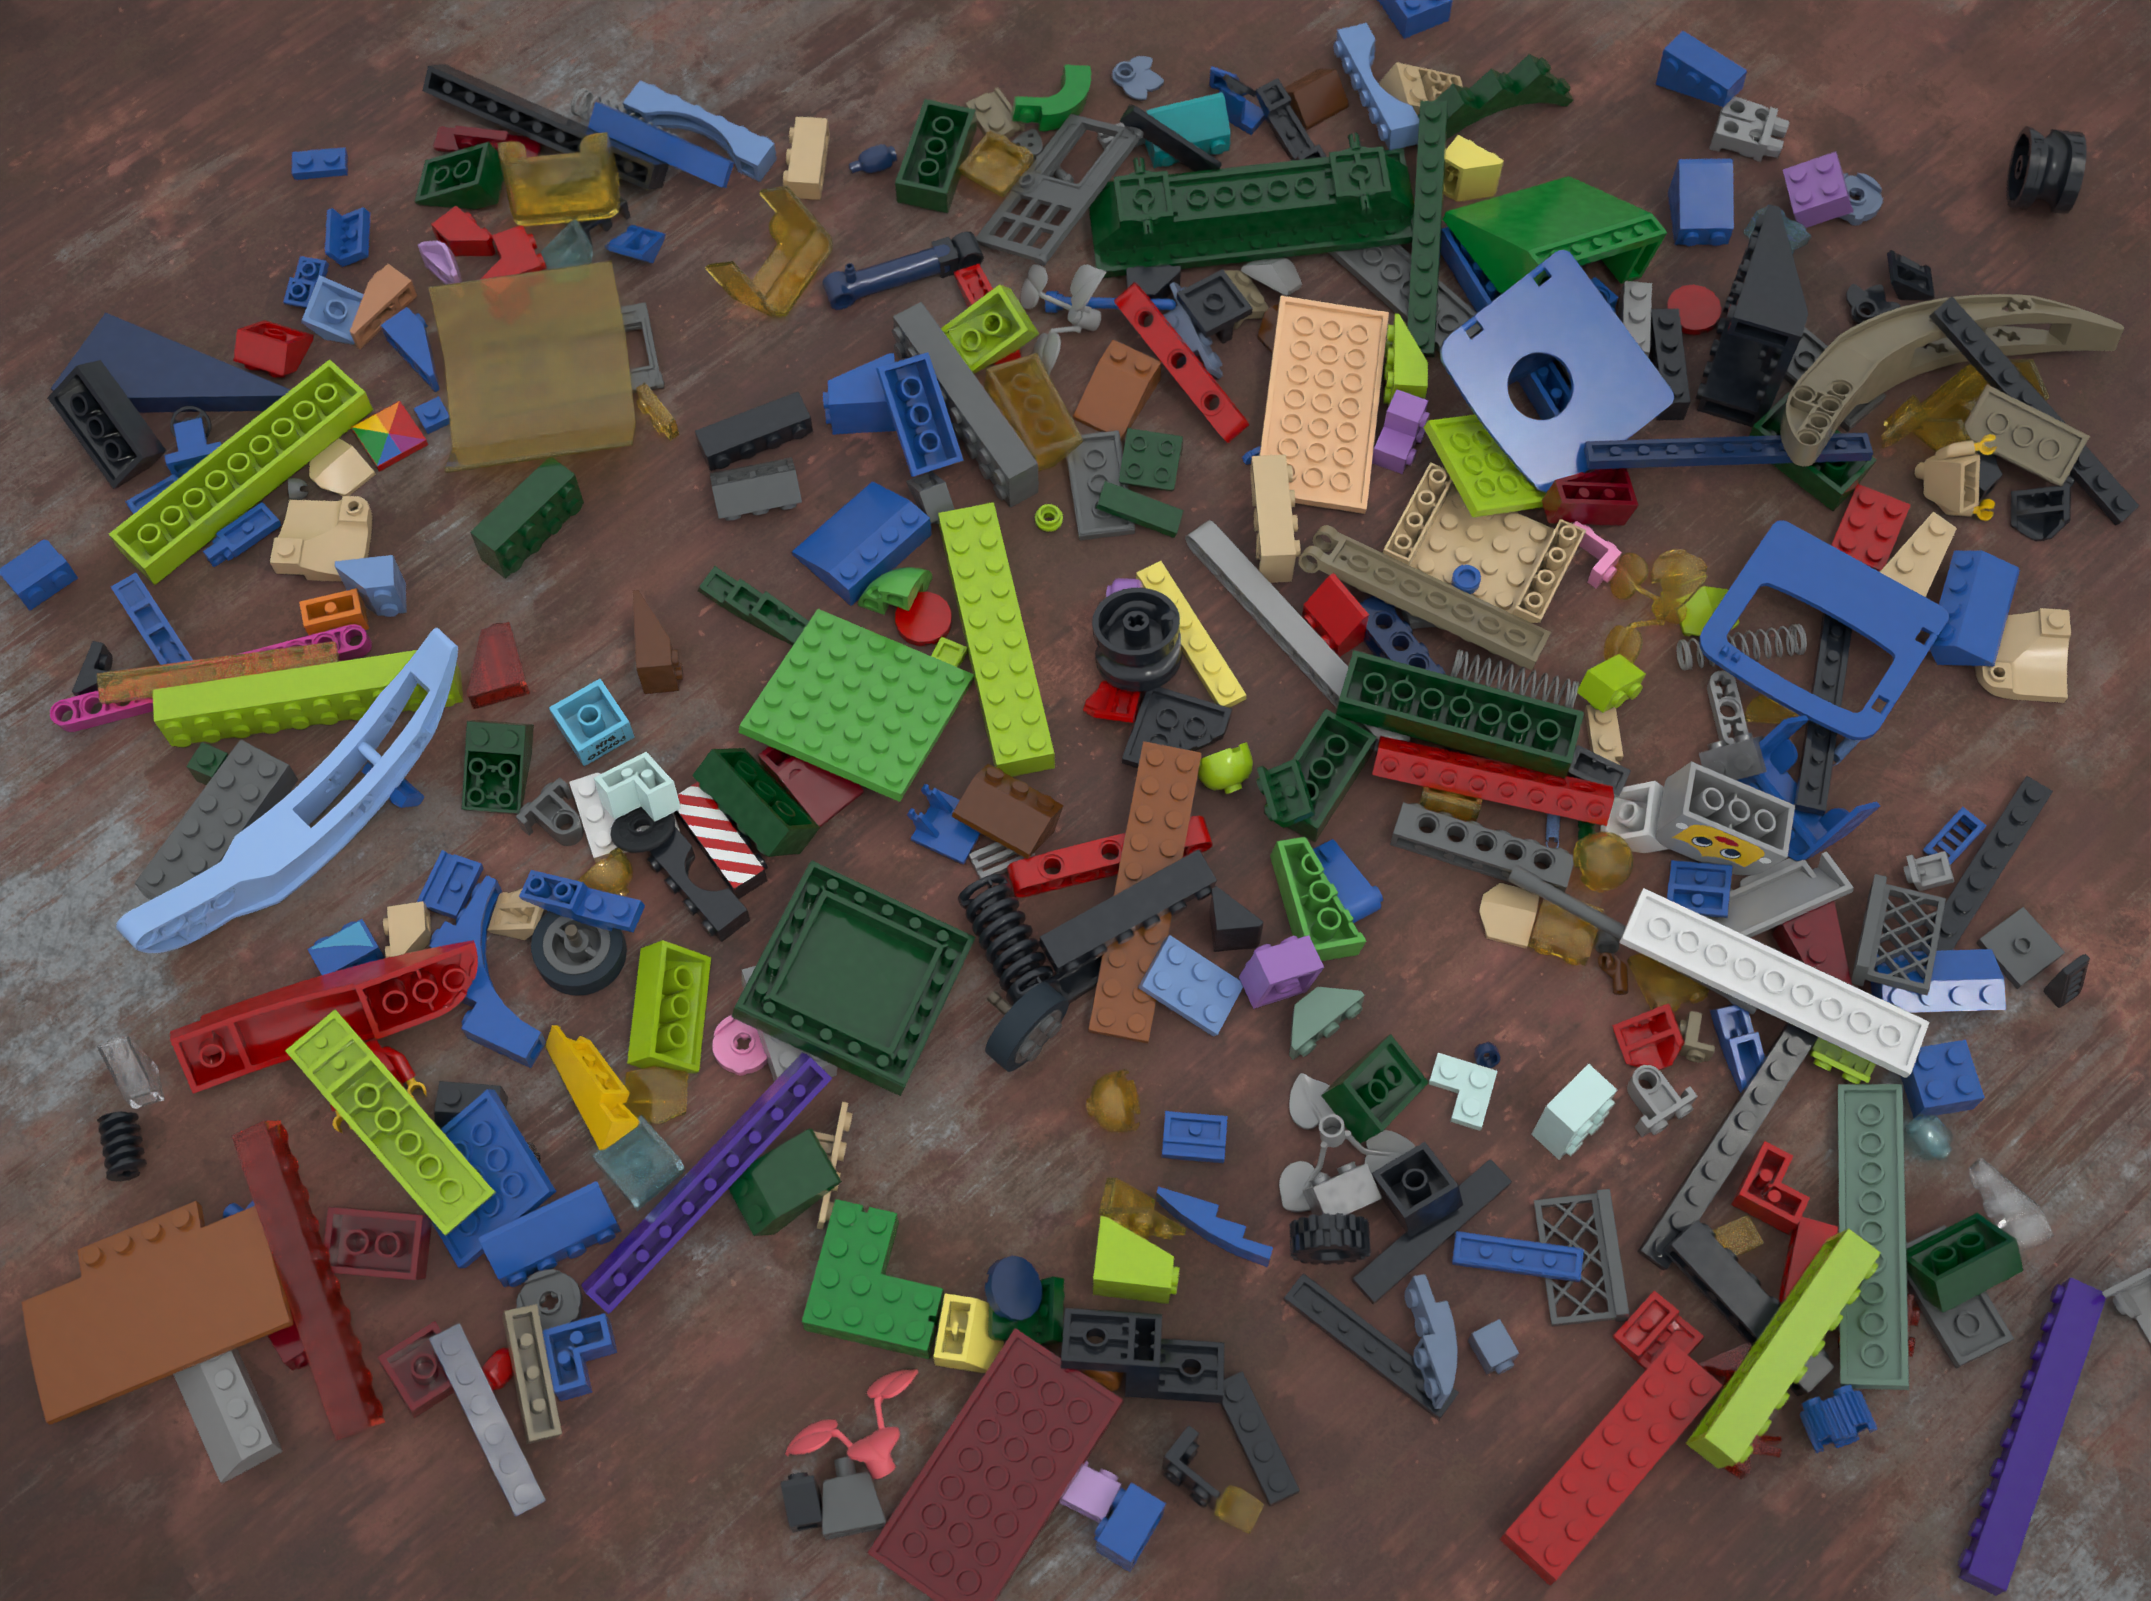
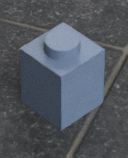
M1500 1319L1470 1335L1468 1342L1487 1375L1495 1370L1499 1375L1515 1366L1513 1361H1515L1519 1352Z

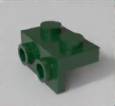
M1290 760L1269 770L1263 765L1257 768L1259 778L1256 779L1260 792L1266 797L1267 804L1264 808L1271 822L1274 821L1282 828H1286L1316 815L1298 760Z

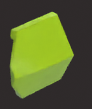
M1703 586L1673 599V605L1684 636L1701 635L1704 626L1728 592V589ZM1739 619L1737 620L1733 628H1736L1739 625Z

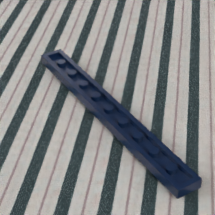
M1833 434L1815 462L1871 461L1873 450L1868 434ZM1781 435L1585 441L1584 447L1588 469L1793 463L1785 451Z

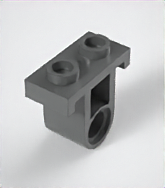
M559 777L555 782L548 783L534 801L526 803L520 809L516 819L526 834L530 836L533 833L531 826L537 823L563 846L575 845L582 839L584 830L579 816L562 799L565 797L569 800L572 797L569 786ZM565 824H573L568 830H560Z

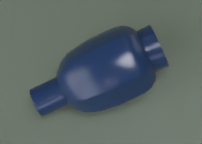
M880 144L863 151L858 160L848 163L851 174L859 171L873 174L889 169L893 162L898 160L893 146L887 147L884 144Z

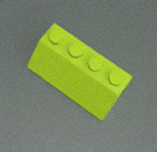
M664 940L640 949L627 1064L651 1072L699 1073L711 957Z

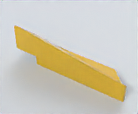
M552 1025L546 1041V1049L599 1150H605L638 1127L640 1121L622 1104L627 1102L630 1092L591 1040L579 1036L577 1041L565 1036L559 1026Z

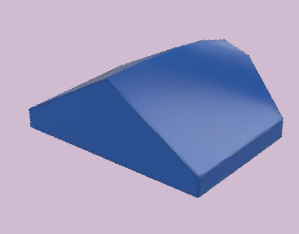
M630 225L627 227L626 232L613 238L605 245V248L608 251L653 264L663 244L665 234Z

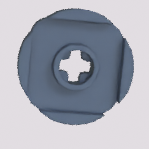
M1846 173L1844 178L1849 195L1853 197L1858 195L1860 198L1859 201H1856L1850 197L1853 212L1840 216V218L1848 221L1851 225L1857 226L1862 224L1863 221L1872 219L1878 213L1883 202L1880 194L1882 189L1876 180L1866 174L1857 173L1856 176H1848L1849 173Z

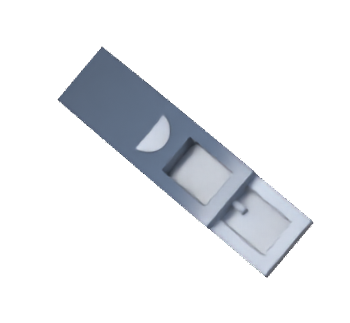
M1426 1275L1413 1276L1404 1293L1406 1305L1408 1308H1411L1415 1318L1416 1333L1419 1337H1422L1414 1349L1413 1357L1415 1365L1421 1369L1425 1380V1393L1428 1398H1431L1434 1408L1439 1409L1451 1394L1457 1368L1456 1331L1448 1301L1436 1303Z

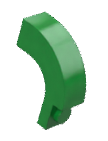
M1064 65L1061 91L1053 96H1015L1012 108V122L1038 123L1039 131H1051L1059 129L1070 114L1079 116L1085 107L1091 84V67Z

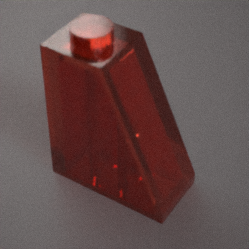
M510 622L495 623L488 628L481 629L467 689V695L473 709L530 694L518 645Z

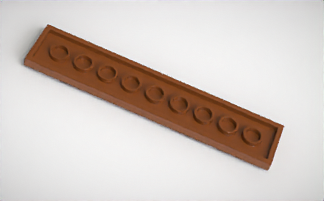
M1143 741L1114 896L1183 858L1202 753ZM1170 912L1160 917L1161 922L1148 930L1142 927L1133 932L1135 936L1121 945L1116 941L1107 946L1108 951L1102 955L1088 1032L1148 1044L1156 999L1138 987L1165 937L1169 934L1172 917Z

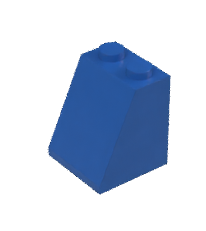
M1679 159L1668 190L1674 244L1686 246L1709 244L1719 246L1728 244L1734 229L1733 159Z
M894 353L884 355L828 380V392H823V404L826 424L832 425L833 435L896 431L876 370L878 367L894 363Z

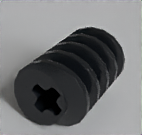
M113 1112L97 1119L100 1123L98 1131L102 1135L100 1143L104 1146L102 1148V1155L106 1158L104 1160V1167L107 1169L106 1178L110 1181L134 1179L140 1175L138 1169L145 1167L147 1164L145 1159H136L145 1153L144 1148L134 1147L143 1141L141 1136L133 1135L141 1130L140 1125L130 1124L138 1120L139 1115L137 1113Z

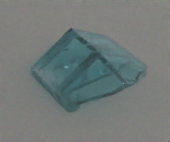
M573 219L540 252L547 270L555 282L581 281L591 271L593 245L578 220Z

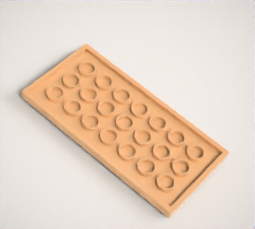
M1280 296L1259 456L1286 454L1287 465H1292L1293 481L1289 482V490L1295 491V503L1362 514H1365L1367 510L1389 312Z

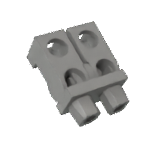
M1734 96L1720 110L1709 149L1719 152L1721 148L1739 152L1745 157H1754L1753 160L1761 162L1764 155L1778 158L1784 141L1772 138L1771 135L1784 138L1790 121L1776 117L1778 112L1776 108L1770 107L1769 110L1763 105Z

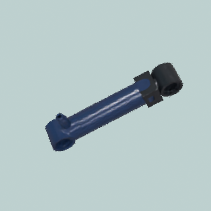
M962 232L951 240L950 237H945L932 241V248L855 271L852 263H848L845 266V272L837 271L830 273L823 279L822 285L831 307L835 310H842L854 304L856 299L936 274H940L941 279L952 276L955 271L959 270V267L964 269L981 264L984 256L975 235L972 232Z

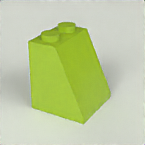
M1101 1216L1093 1278V1295L1169 1304L1170 1294L1176 1295L1179 1267H1173L1174 1256L1110 1218Z

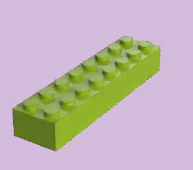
M1849 1228L1828 1238L1686 1444L1718 1469L1729 1465L1733 1466L1738 1462L1743 1463L1753 1451V1447L1750 1444L1756 1435L1762 1436L1772 1422L1769 1416L1773 1410H1779L1788 1400L1790 1394L1786 1391L1792 1382L1798 1383L1807 1372L1808 1368L1804 1366L1810 1356L1813 1358L1817 1356L1826 1342L1822 1339L1827 1331H1833L1843 1319V1315L1840 1312L1846 1304L1851 1305L1859 1296L1861 1290L1857 1287L1863 1278L1868 1280L1876 1271L1878 1264L1875 1261L1881 1252Z

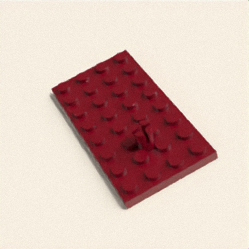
M1015 1328L867 1553L934 1601H996L1123 1405L1124 1400L1079 1370L1062 1369L1061 1358Z

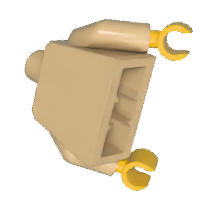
M1993 434L1985 435L1981 442L1974 443L1973 440L1952 443L1937 450L1936 454L1926 459L1925 462H1920L1916 466L1914 473L1916 478L1924 480L1925 497L1935 502L1947 515L1972 517L1973 514H1977L1980 520L1987 521L1991 519L1994 512L1985 511L1984 509H1993L1995 502L1991 499H1984L1979 504L1980 455L1975 454V451H1980L1984 455L1992 454L1997 447L1988 448L1984 442L1993 441L1996 436Z

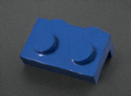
M363 207L345 215L339 214L333 208L327 210L325 253L342 267L365 259L369 255L370 212Z

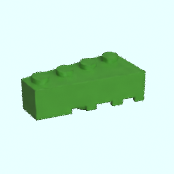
M1300 837L1277 841L1270 858L1292 935L1298 938L1309 935L1321 961L1358 955L1366 943V939L1353 924L1352 915L1348 909L1345 910L1337 896L1338 891L1325 876L1324 868L1307 838Z

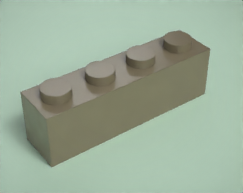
M537 1304L504 1311L502 1318L526 1444L559 1437L562 1431Z

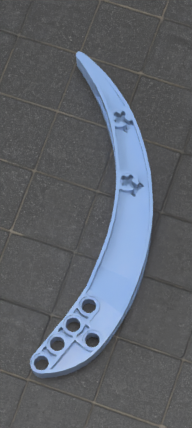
M439 628L433 629L405 667L379 694L364 716L332 753L284 799L237 834L221 862L185 883L130 910L119 919L116 929L138 951L145 953L167 952L202 938L236 917L278 904L297 890L338 854L388 800L394 789L400 785L430 742L437 729L449 695L458 657V646ZM418 683L428 692L427 696L401 734L385 754L381 756L376 751L377 747L399 717ZM367 760H369L374 765L373 768L326 816L310 828L309 825L329 806L356 776Z

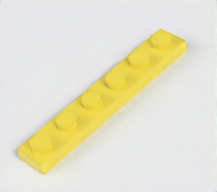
M1162 561L1136 572V579L1142 582L1143 588L1161 592L1172 600L1177 607L1180 616L1181 650L1215 704L1230 708L1245 701L1246 693Z

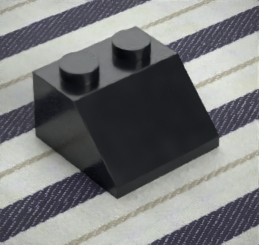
M439 1081L434 1109V1123L439 1129H442L487 1089L495 1090L505 1108L507 1107L508 1096L500 1085Z

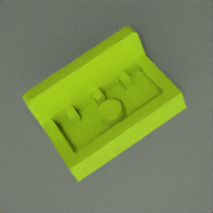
M1820 1037L1816 1039L1809 1055L1815 1057L1813 1064L1828 1071H1831L1832 1066L1844 1071L1842 1078L1854 1084H1860L1861 1080L1869 1083L1870 1076L1876 1066L1875 1063Z

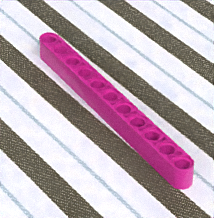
M356 624L347 625L60 700L51 707L50 718L64 731L76 732L152 712L153 699H149V694L155 688L179 686L185 680H189L190 684L207 682L208 676L212 673H219L217 680L240 677L236 676L235 672L242 665L248 666L247 672L242 675L247 676L347 661L366 655L372 647V641L361 626ZM363 636L362 642L359 645H350L353 637ZM325 644H334L331 652L321 653V649ZM297 651H305V656L301 660L293 661V656ZM276 658V664L273 667L264 668V664L268 659ZM131 695L130 703L121 707V699ZM97 703H102L101 710L96 714H91L92 707ZM73 711L72 718L62 722L65 712Z

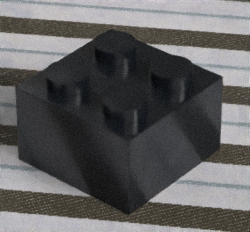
M1426 1142L1421 1143L1372 1172L1382 1200L1409 1237L1464 1206L1459 1185Z

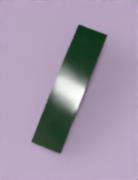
M716 566L713 567L697 590L732 614L790 645H794L809 623L806 618L765 591L762 594L742 579L736 581Z

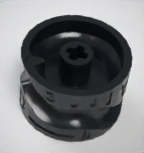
M2029 126L2024 127L2016 139L2009 163L2006 184L2008 206L2014 209L2027 210L2035 200L2041 199L2050 205L2051 213H2069L2077 200L2085 171L2087 147L2084 134L2076 131L2051 129L2050 134L2044 138L2035 129Z
M1127 588L1114 592L1098 605L1093 615L1092 628L1094 641L1097 645L1095 661L1100 675L1114 687L1132 692L1153 690L1169 682L1179 670L1182 660L1181 634L1179 630L1180 616L1174 602L1166 595L1153 589Z

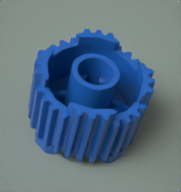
M1847 1385L1834 1390L1832 1398L1821 1401L1820 1397H1815L1802 1403L1804 1411L1799 1416L1816 1453L1825 1451L1823 1445L1833 1443L1836 1448H1841L1860 1440L1858 1433L1868 1428L1869 1432L1872 1433L1878 1429L1860 1390L1853 1391L1852 1386Z

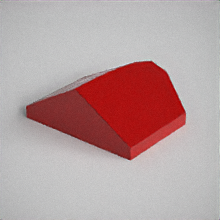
M1103 680L1099 684V688L1086 699L1083 712L1094 718L1133 723L1137 718L1141 692L1122 690Z
M1669 1003L1612 1025L1627 1065L1635 1067L1651 1065L1658 1070L1665 1069L1674 1063L1684 1045V1039Z

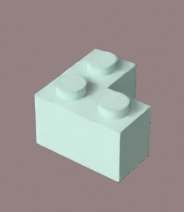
M647 752L594 777L601 804L614 819L642 807L654 821H657L681 809L674 781Z

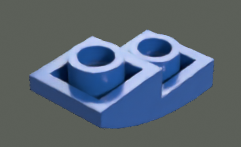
M300 256L295 277H290L283 303L307 308L319 275L326 277L329 267L326 260Z

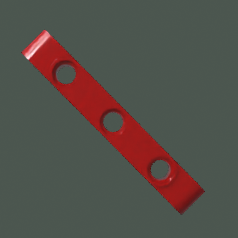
M1136 282L1114 300L1136 331L1227 443H1230L1250 426L1247 419ZM1153 315L1152 324L1145 327L1144 321L1146 317ZM1186 356V364L1178 369V359ZM1218 397L1220 400L1218 408L1211 410L1210 402Z
M1192 816L1189 819L1183 857L1198 849L1201 853L1205 852L1213 846L1203 816ZM1125 833L1050 851L1010 863L1007 866V871L1015 897H1028L1118 875ZM1107 853L1115 854L1117 858L1113 860H1107L1103 856ZM1052 867L1060 870L1054 875L1045 872L1048 868Z

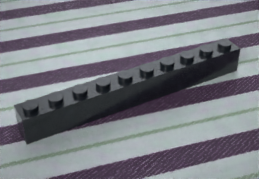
M446 64L428 65L422 91L582 162H588L589 165L646 190L663 188L669 167L668 163Z

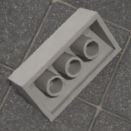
M237 1348L173 1374L220 1483H225L283 1451Z

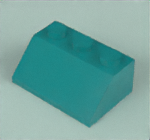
M1223 92L1146 110V113L1209 155H1217L1230 150L1231 132ZM1145 139V145L1154 168L1167 167L1180 162Z

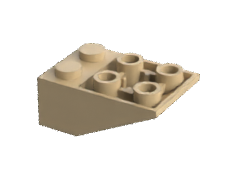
M1398 62L1394 64L1379 82L1380 86L1388 94L1411 105L1417 116L1420 114V101H1434L1452 84L1463 88L1460 76Z

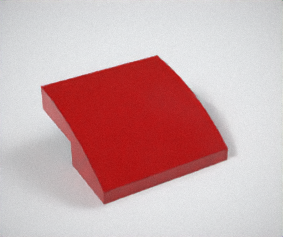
M1653 1291L1613 1335V1338L1630 1357L1646 1370L1671 1341L1689 1356L1703 1341L1704 1335L1679 1316L1680 1311L1656 1291Z

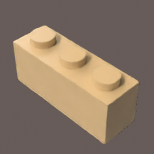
M796 117L795 127H790L789 142L792 144V148L787 149L786 164L789 165V169L784 170L783 186L788 187L789 198L821 200L830 136L827 118Z

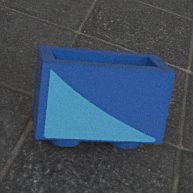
M363 919L347 923L342 927L341 931L330 937L320 938L314 943V946L307 949L322 975L385 958Z

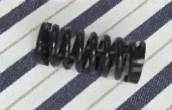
M994 874L983 877L967 886L959 894L958 902L966 910L967 920L973 924L972 930L979 937L980 947L986 951L987 961L993 964L992 970L994 975L1000 978L999 985L1001 989L1007 992V1002L1013 1006L1024 994L1043 982L1048 983L1059 992L1061 989L1059 981L1056 979L1049 980L1053 975L1052 967L1042 966L1047 959L1045 953L1036 952L1040 946L1038 939L1029 938L1033 933V929L1030 925L1023 924L1026 920L1025 913L1023 911H1016L1019 907L1018 899L1009 897L1012 893V887L1007 877L1003 874ZM987 885V890L980 893L974 899H969L975 891ZM998 951H1003L1000 955H997ZM1011 964L1007 969L1003 968L1005 965ZM1018 978L1015 982H1010L1011 979Z

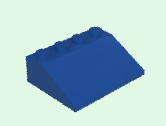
M872 481L792 551V555L852 606L859 600L871 582L882 574L893 570L932 535L930 517L910 500Z

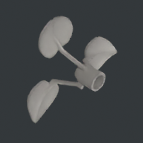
M1037 264L1030 267L1028 277L1025 279L1021 289L1020 301L1022 306L1029 310L1033 309L1039 297L1069 310L1068 320L1073 325L1071 327L1050 329L1049 334L1042 333L1037 339L1033 349L1032 363L1036 374L1043 381L1049 382L1050 372L1060 351L1061 340L1057 333L1073 331L1080 333L1081 328L1093 332L1099 327L1101 321L1100 311L1086 306L1106 274L1104 270L1097 269L1091 265L1079 267L1070 287V292L1073 295L1071 306L1044 294L1042 290L1048 280L1045 268Z
M1300 1073L1290 1094V1114L1293 1121L1303 1129H1313L1319 1124L1322 1143L1315 1169L1308 1162L1298 1161L1287 1166L1282 1172L1279 1188L1283 1208L1292 1212L1310 1211L1302 1190L1312 1186L1310 1180L1325 1174L1320 1171L1323 1167L1327 1148L1340 1146L1345 1139L1360 1153L1366 1154L1365 1164L1367 1163L1371 1174L1416 1146L1398 1133L1383 1130L1376 1136L1366 1140L1367 1148H1364L1351 1135L1350 1131H1345L1342 1118L1336 1115L1321 1097L1329 1085Z

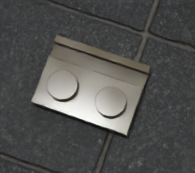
M995 88L993 93L989 94L987 92L965 103L966 108L976 109V125L992 146L1014 136L1015 132L1019 130L1021 132L1025 130V123L1012 122L1013 107L999 88Z

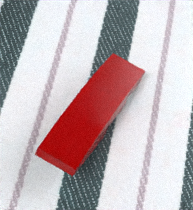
M980 264L954 272L968 308L993 290ZM1020 349L995 362V366L997 367L1020 359Z

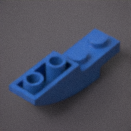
M534 870L530 871L519 895L522 900L547 911L608 931L616 928L634 933L645 907L641 900L591 889L584 882Z

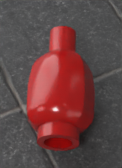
M508 1348L497 1350L481 1367L493 1392L505 1387L513 1377Z

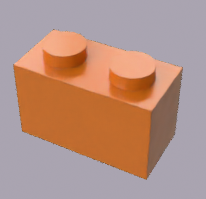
M357 588L299 602L303 626L308 635L354 624L361 626L364 630L369 629L365 604Z

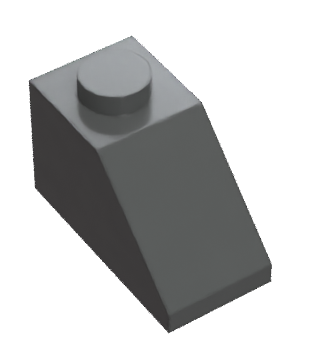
M932 471L906 481L918 508L930 517L931 523L939 524L938 513L955 510L946 482Z

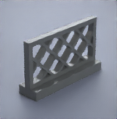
M1875 874L1868 894L1851 983L1863 986L1864 981L1867 980L1928 995L1946 898L1886 884V876ZM1889 895L1901 898L1906 904L1896 908L1888 899ZM1927 904L1935 906L1937 909L1936 912L1926 915L1919 906ZM1912 910L1919 919L1909 923L1901 913ZM1894 917L1901 927L1891 930L1884 921ZM1925 925L1932 934L1922 938L1915 928ZM1907 932L1914 942L1904 945L1897 936ZM1890 940L1897 949L1887 953L1880 943ZM1920 947L1928 957L1918 961L1910 951ZM1903 955L1910 965L1900 969L1893 959ZM1885 962L1893 972L1883 974L1875 972L1874 969L1875 966ZM1916 970L1924 981L1923 983L1911 981L1906 974Z
M1610 1189L1597 1190V1193L1534 1200L1540 1243L1547 1244L1552 1236L1556 1234L1569 1244L1568 1247L1581 1248L1576 1243L1587 1230L1597 1238L1598 1245L1591 1254L1584 1250L1583 1256L1587 1259L1582 1264L1581 1273L1590 1262L1601 1268L1603 1276L1596 1285L1581 1275V1282L1592 1289L1582 1302L1567 1292L1574 1283L1573 1281H1569L1562 1289L1552 1281V1278H1545L1552 1326L1616 1320V1322L1627 1321L1629 1319V1308ZM1592 1202L1593 1214L1586 1223L1571 1213L1578 1204ZM1564 1205H1571L1568 1209L1563 1207ZM1556 1207L1564 1215L1553 1227L1543 1219L1541 1208ZM1567 1217L1582 1227L1573 1240L1558 1230ZM1593 1221H1595L1596 1231L1590 1227ZM1544 1226L1550 1230L1547 1236H1545ZM1598 1251L1600 1254L1601 1262L1595 1258V1255L1598 1253ZM1603 1282L1605 1286V1293L1599 1289ZM1553 1288L1559 1292L1555 1299ZM1596 1292L1607 1300L1608 1312L1594 1313L1585 1305ZM1563 1296L1578 1306L1571 1316L1557 1317L1556 1305ZM1581 1310L1587 1313L1584 1315H1578L1581 1312Z

